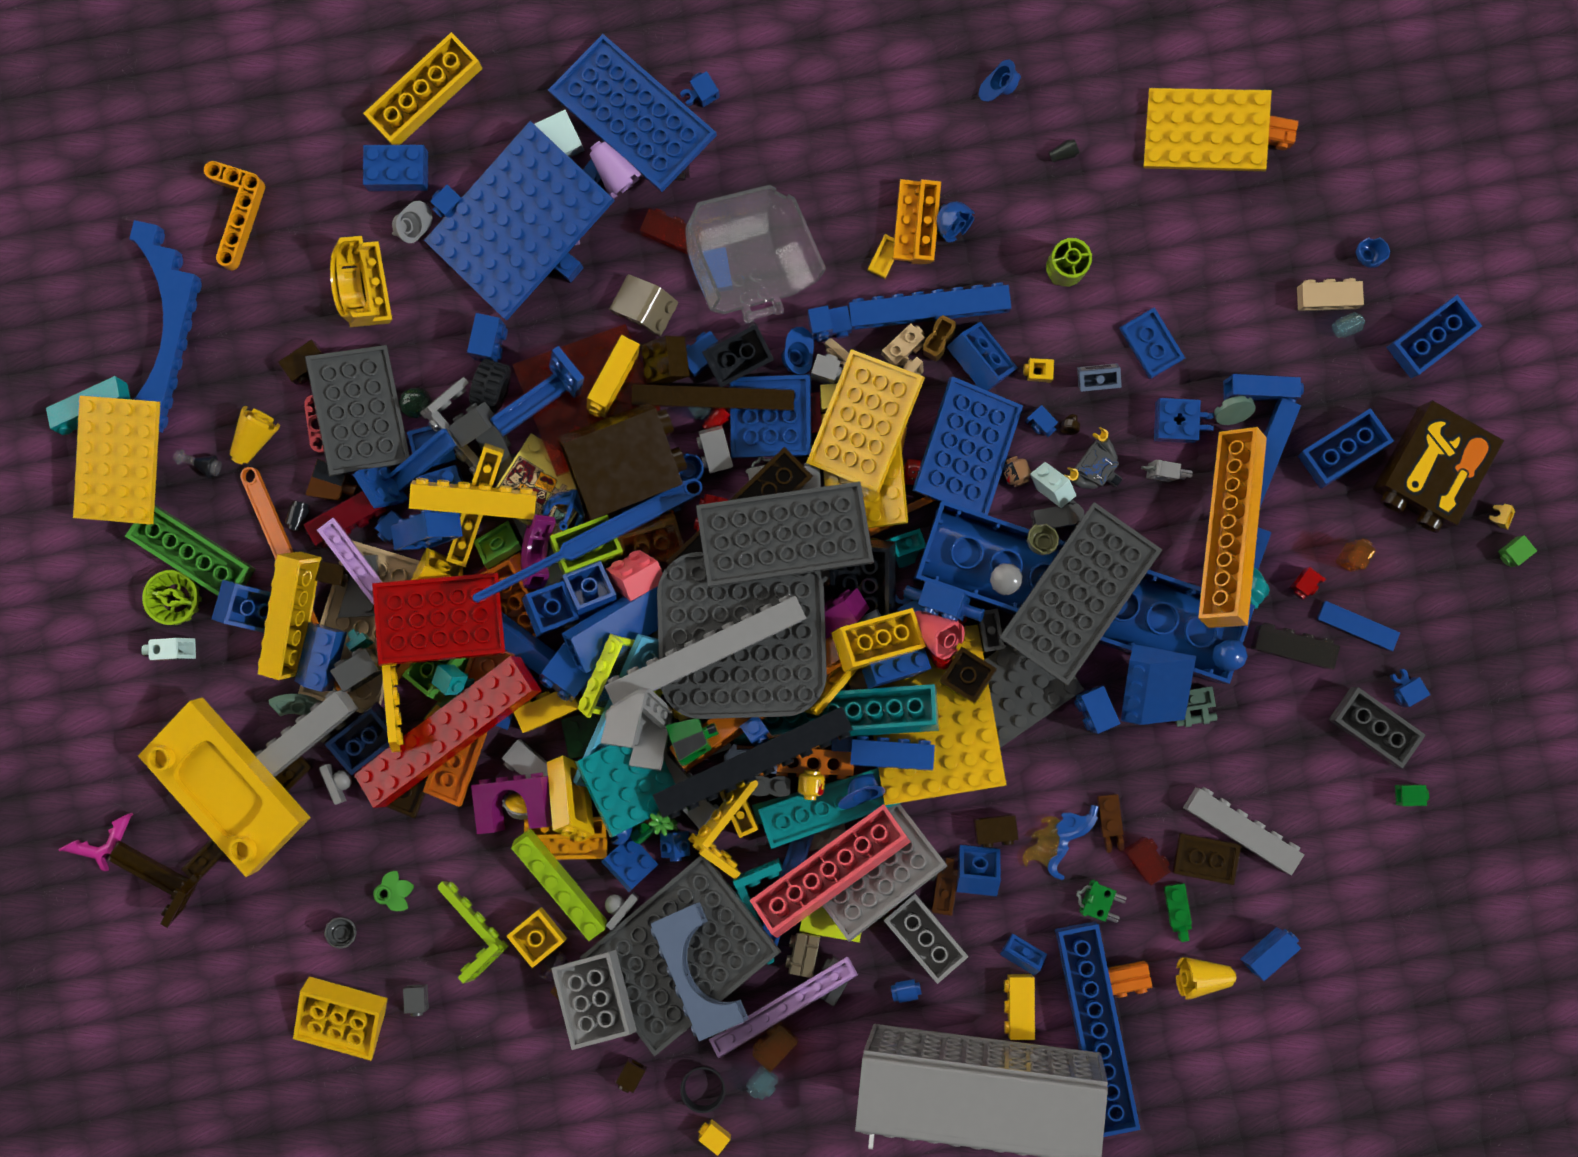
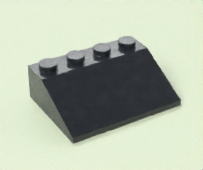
M870 540L874 563L830 570V598L833 597L835 600L844 590L849 589L851 591L857 588L869 606V610L864 615L878 609L881 616L896 612V541Z

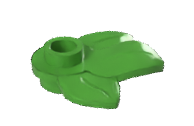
M391 871L384 875L382 883L375 888L373 896L376 902L386 904L392 911H404L408 909L405 897L412 892L414 884L408 880H399L398 871ZM382 890L387 891V897L381 895Z

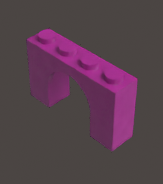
M543 772L533 773L531 778H526V775L523 774L513 776V780H508L507 776L496 778V782H491L490 778L479 780V784L471 785L477 834L505 830L502 800L510 790L519 793L525 801L529 829L552 826L548 776H543Z

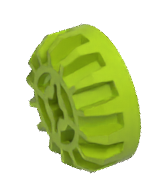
M165 570L151 577L144 587L142 595L144 609L158 623L180 625L185 621L191 620L193 614L198 612V604L202 601V597L199 596L200 587L194 580L180 571ZM178 584L177 589L168 588L171 585ZM182 586L187 589L190 598L185 597V594L181 591ZM166 595H173L177 599H180V601H173V599H171L170 597H166ZM164 605L171 607V610L169 611ZM187 605V607L180 612H174L175 607Z

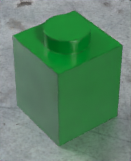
M1422 784L1395 785L1396 805L1427 806L1429 790L1426 789V785Z

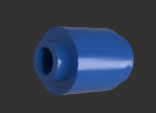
M915 979L895 982V985H891L894 1002L899 1001V1003L918 1000V995L922 994L920 983H915Z

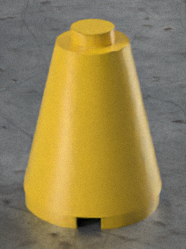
M243 406L229 453L232 456L231 459L241 465L248 463L280 428L279 423L277 425L273 424L274 419L254 408L252 411H249L247 406Z
M1188 957L1180 958L1177 962L1176 968H1180L1179 975H1176V984L1180 995L1185 996L1186 1000L1232 987L1234 982H1236V973L1230 966Z

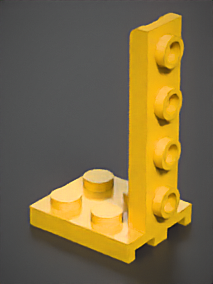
M756 780L746 785L744 782L737 784L738 789L725 796L724 802L713 811L709 821L699 829L698 835L692 833L688 838L693 843L694 848L700 851L699 854L735 880L741 874L736 868L738 864L731 859V856L726 851H719L713 842L758 786Z

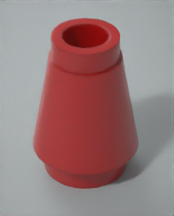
M713 408L702 427L706 430L721 426L729 420L728 417L731 414L727 409Z

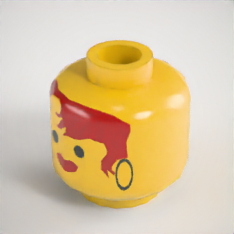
M804 770V773L799 775L797 791L799 794L804 795V799L816 800V796L824 794L825 777L820 774L821 771Z

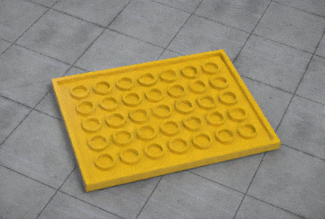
M978 624L965 626L964 640L962 644L958 643L956 649L959 651L962 646L984 660ZM958 651L952 656V661L955 658ZM927 655L931 669L877 687L887 688L935 684L937 690L939 731L873 735L874 741H877L878 737L890 738L889 742H898V739H909L910 743L918 744V740L931 741V745H935L933 771L878 767L881 786L885 788V793L883 794L885 805L1007 785L989 684L974 705L940 683L947 669L937 668Z

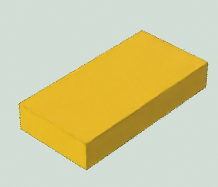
M884 235L867 270L886 279L894 262L892 260L893 237Z

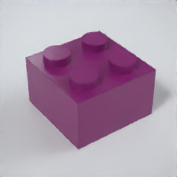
M857 588L851 591L846 589L835 600L832 597L824 602L825 639L831 637V633L838 628L857 623L869 610V606Z

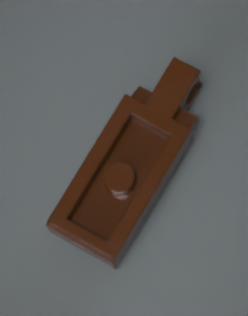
M946 857L945 863L947 867L937 875L932 913L952 916L958 881V869H953L954 858Z

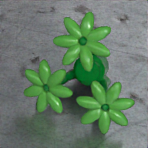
M658 811L657 816L651 813L650 817L653 821L649 822L648 825L646 823H639L633 826L630 837L635 843L642 844L653 833L658 834L661 831L664 836H667V830L674 829L677 832L678 822L675 819L669 820V817L662 818L660 811Z

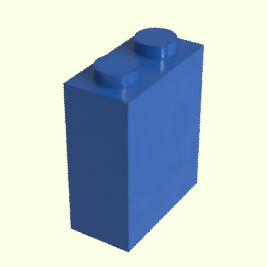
M1276 927L1240 960L1253 975L1265 981L1295 955L1301 947L1297 944L1299 942L1298 938L1292 932Z

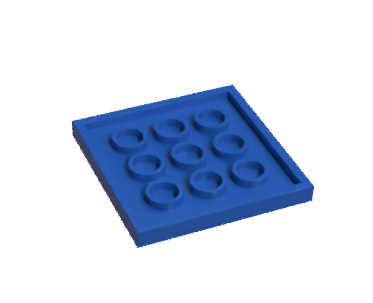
M810 375L740 377L730 383V388L794 390V411L730 409L731 458L774 457L783 447L793 456H809L812 449Z

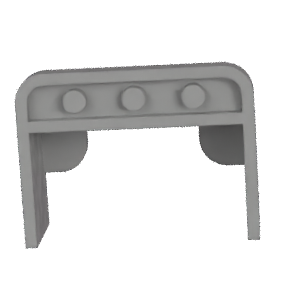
M641 687L607 709L601 744L633 748L629 766L661 771L669 738L666 725L672 724L673 710L650 688Z

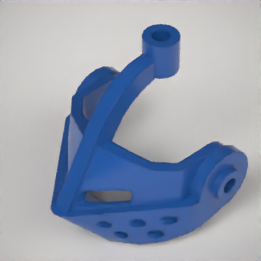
M576 489L556 493L549 497L542 506L541 515L548 516L554 505H568L564 519L559 522V528L563 531L568 527L567 521L573 508L578 512V518L574 527L584 523L585 516Z

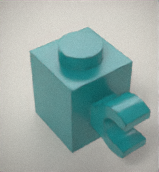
M437 665L431 683L445 695H459L463 692L464 687H470L474 684L475 679H469V674L463 673L455 665Z

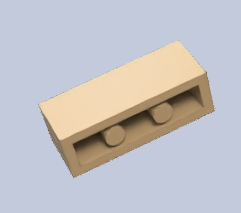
M1354 278L1344 279L1343 282L1327 279L1316 283V280H1305L1297 287L1298 311L1359 309L1364 305L1363 281H1356Z

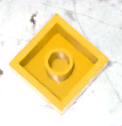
M542 907L507 935V938L532 968L567 939Z

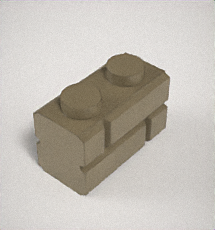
M796 930L795 935H791L789 947L793 948L792 954L787 955L785 967L789 968V974L808 978L813 977L820 935L799 932L798 930Z

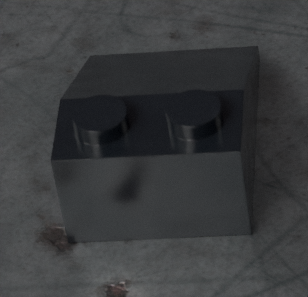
M754 321L732 331L702 351L720 387L774 360Z

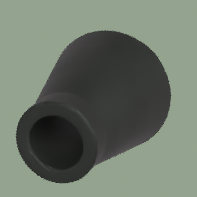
M1067 139L1055 149L1049 151L1052 163L1076 158V155L1080 154L1075 139Z

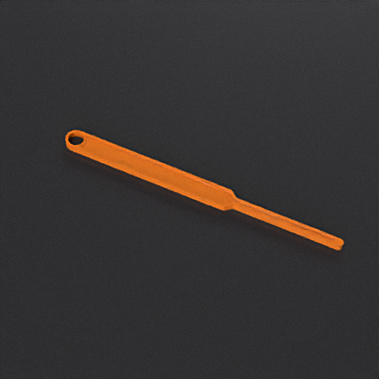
M253 467L244 468L240 475L241 481L275 560L277 559V554L293 553V549L259 471ZM249 470H253L255 478L249 483L246 480V473ZM312 610L311 622L319 624ZM335 680L334 685L337 691L342 690Z

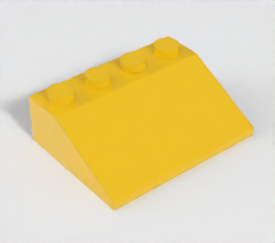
M309 976L300 990L293 1039L372 1061L385 1016L388 998Z

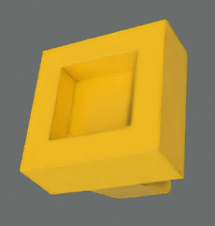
M1508 504L1494 505L1493 509L1499 511L1500 516L1494 517L1490 515V521L1500 528L1508 530L1515 513L1513 506Z

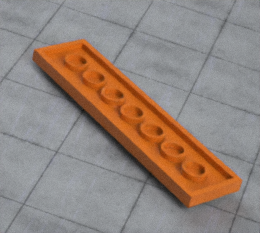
M505 650V654L470 657L464 673L469 674V679H475V683L507 658L515 656V654ZM488 731L429 774L423 792L455 806H462Z

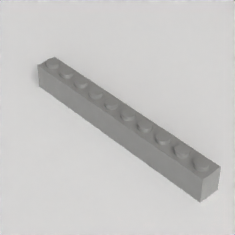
M790 594L779 599L780 603L772 606L771 603L760 608L761 612L758 614L748 613L741 617V622L736 624L733 621L722 626L723 630L717 633L712 630L704 634V639L698 642L693 639L685 643V648L679 651L674 648L666 652V657L660 660L655 657L647 661V666L641 669L638 666L626 671L628 675L622 678L617 675L608 679L609 684L605 685V688L612 703L618 702L641 687L650 688L654 692L806 620L797 597L791 598Z

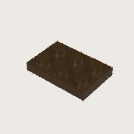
M1179 833L1172 873L1234 885L1241 845Z

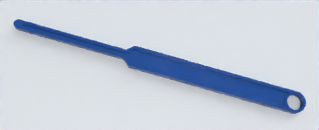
M694 478L683 482L682 485L667 490L564 542L560 551L474 594L473 601L478 603L563 559L573 561L698 497L702 492L701 482ZM689 483H696L699 486V492L695 494L688 492L687 485Z

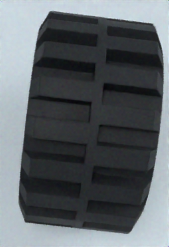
M486 358L479 364L470 388V406L474 403L479 406L486 402L494 414L500 410L510 385L511 369L509 365Z

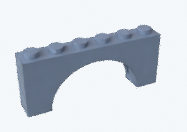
M700 902L651 923V934L659 943V953L666 960L668 975L675 982V992L683 1001L684 1014L687 1018H690L692 1033L699 1041L749 1019L741 999L732 1002L713 999L696 985L691 976L687 960L688 946L695 931L701 925L708 922Z

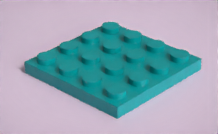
M609 745L575 762L610 838L651 818V813L657 815L659 809L653 794L675 785L664 759L661 771L631 767L629 763L633 748Z

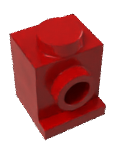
M1307 567L1302 570L1290 588L1294 590V595L1304 600L1306 596H1312L1319 588L1317 584L1325 582L1326 579L1311 567Z

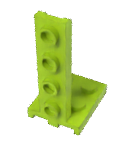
M442 881L438 885V890L489 946L487 949L483 948L476 954L475 957L477 959L474 962L467 963L460 970L462 974L457 978L464 984L474 981L509 946L505 941H501L498 938L499 933L493 927L489 928L486 925L484 916L471 908L472 903L466 897H461L457 892L459 890L453 882Z

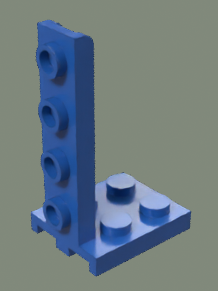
M559 346L554 348L551 353L549 368L553 375L490 419L502 436L508 434L568 391L573 398L581 394L584 376Z
M442 429L392 472L389 467L358 470L353 476L374 509L403 504L408 500L404 490L411 484L412 480H416L417 476L424 474L457 445L448 431Z

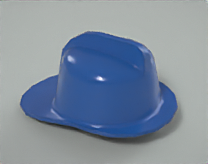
M1012 60L1002 61L983 81L979 88L981 100L989 102L999 95L1011 94L1016 89L1021 75L1015 70V64Z
M795 327L787 334L785 349L782 352L781 359L789 372L805 374L812 367L814 340L806 328Z
M871 773L858 776L850 782L848 795L839 801L838 807L840 809H849L866 801L876 799L885 793V788L878 786L874 775Z

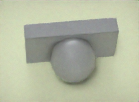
M331 764L319 767L333 803L337 805L347 801L342 790L348 789L352 784L350 773L344 770L335 773Z
M635 892L625 902L621 896L615 894L610 895L606 899L605 908L608 913L614 915L606 924L607 928L613 930L639 899Z

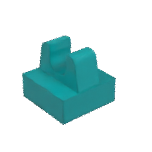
M352 629L347 633L351 641L346 643V646L351 652L359 648L365 649L373 644L372 639L363 632L360 634L355 629Z

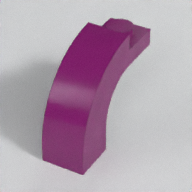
M534 515L531 525H527L522 543L521 570L546 558L548 542L556 523L555 517ZM548 567L523 579L524 588H545L550 575Z

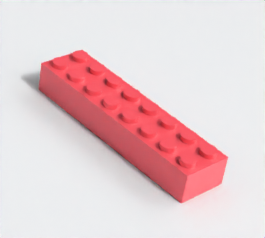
M883 804L749 901L770 933L778 938L911 841Z

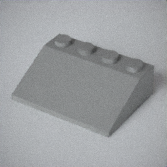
M616 950L551 968L572 1050L627 1036L637 1031Z

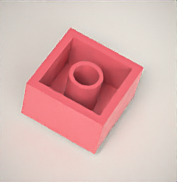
M641 550L631 552L628 557L615 561L610 567L606 568L613 589L629 601L657 587L663 574L658 561Z

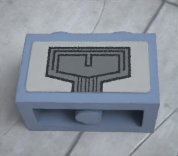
M1117 363L1077 367L1078 387L1081 392L1122 388L1121 369Z

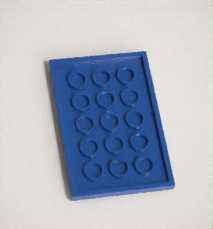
M953 376L949 377L912 491L939 502L943 500L988 515L1023 405Z

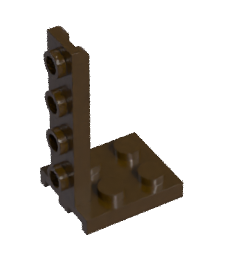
M117 841L108 858L113 864L171 895L172 901L170 905L167 904L161 913L164 917L160 924L166 928L186 908L189 898L193 895L198 882L203 877L195 872L188 879L121 841Z

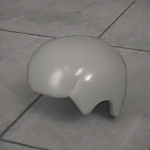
M1002 563L991 573L990 583L992 588L999 594L1010 595L1020 588L1023 576L1020 569L1014 564Z

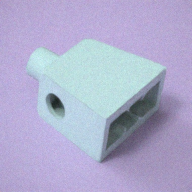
M152 639L148 641L147 645L142 646V655L149 657L150 660L196 659L195 639Z

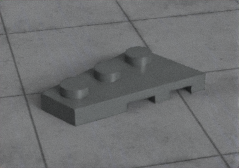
M363 555L379 576L378 555ZM350 575L338 618L375 616L374 605Z

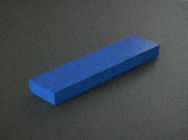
M1328 601L1323 602L1316 619L1389 651L1394 650L1400 635L1398 631Z

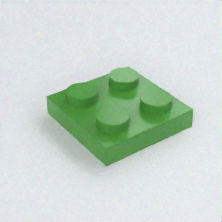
M509 521L474 541L487 570L522 549Z

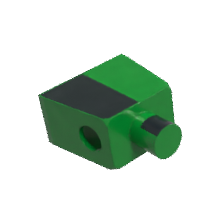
M695 718L666 725L677 759L682 766L689 764L710 751L712 748L708 739L719 734L715 723L703 727L702 722Z

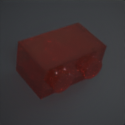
M1143 836L1124 849V851L1145 882L1151 886L1171 872L1168 868L1170 864L1164 855L1160 856L1156 851L1158 846L1153 839Z

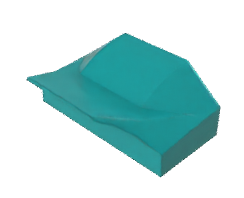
M920 529L886 540L896 541V561L899 568L915 563L919 552L926 546Z

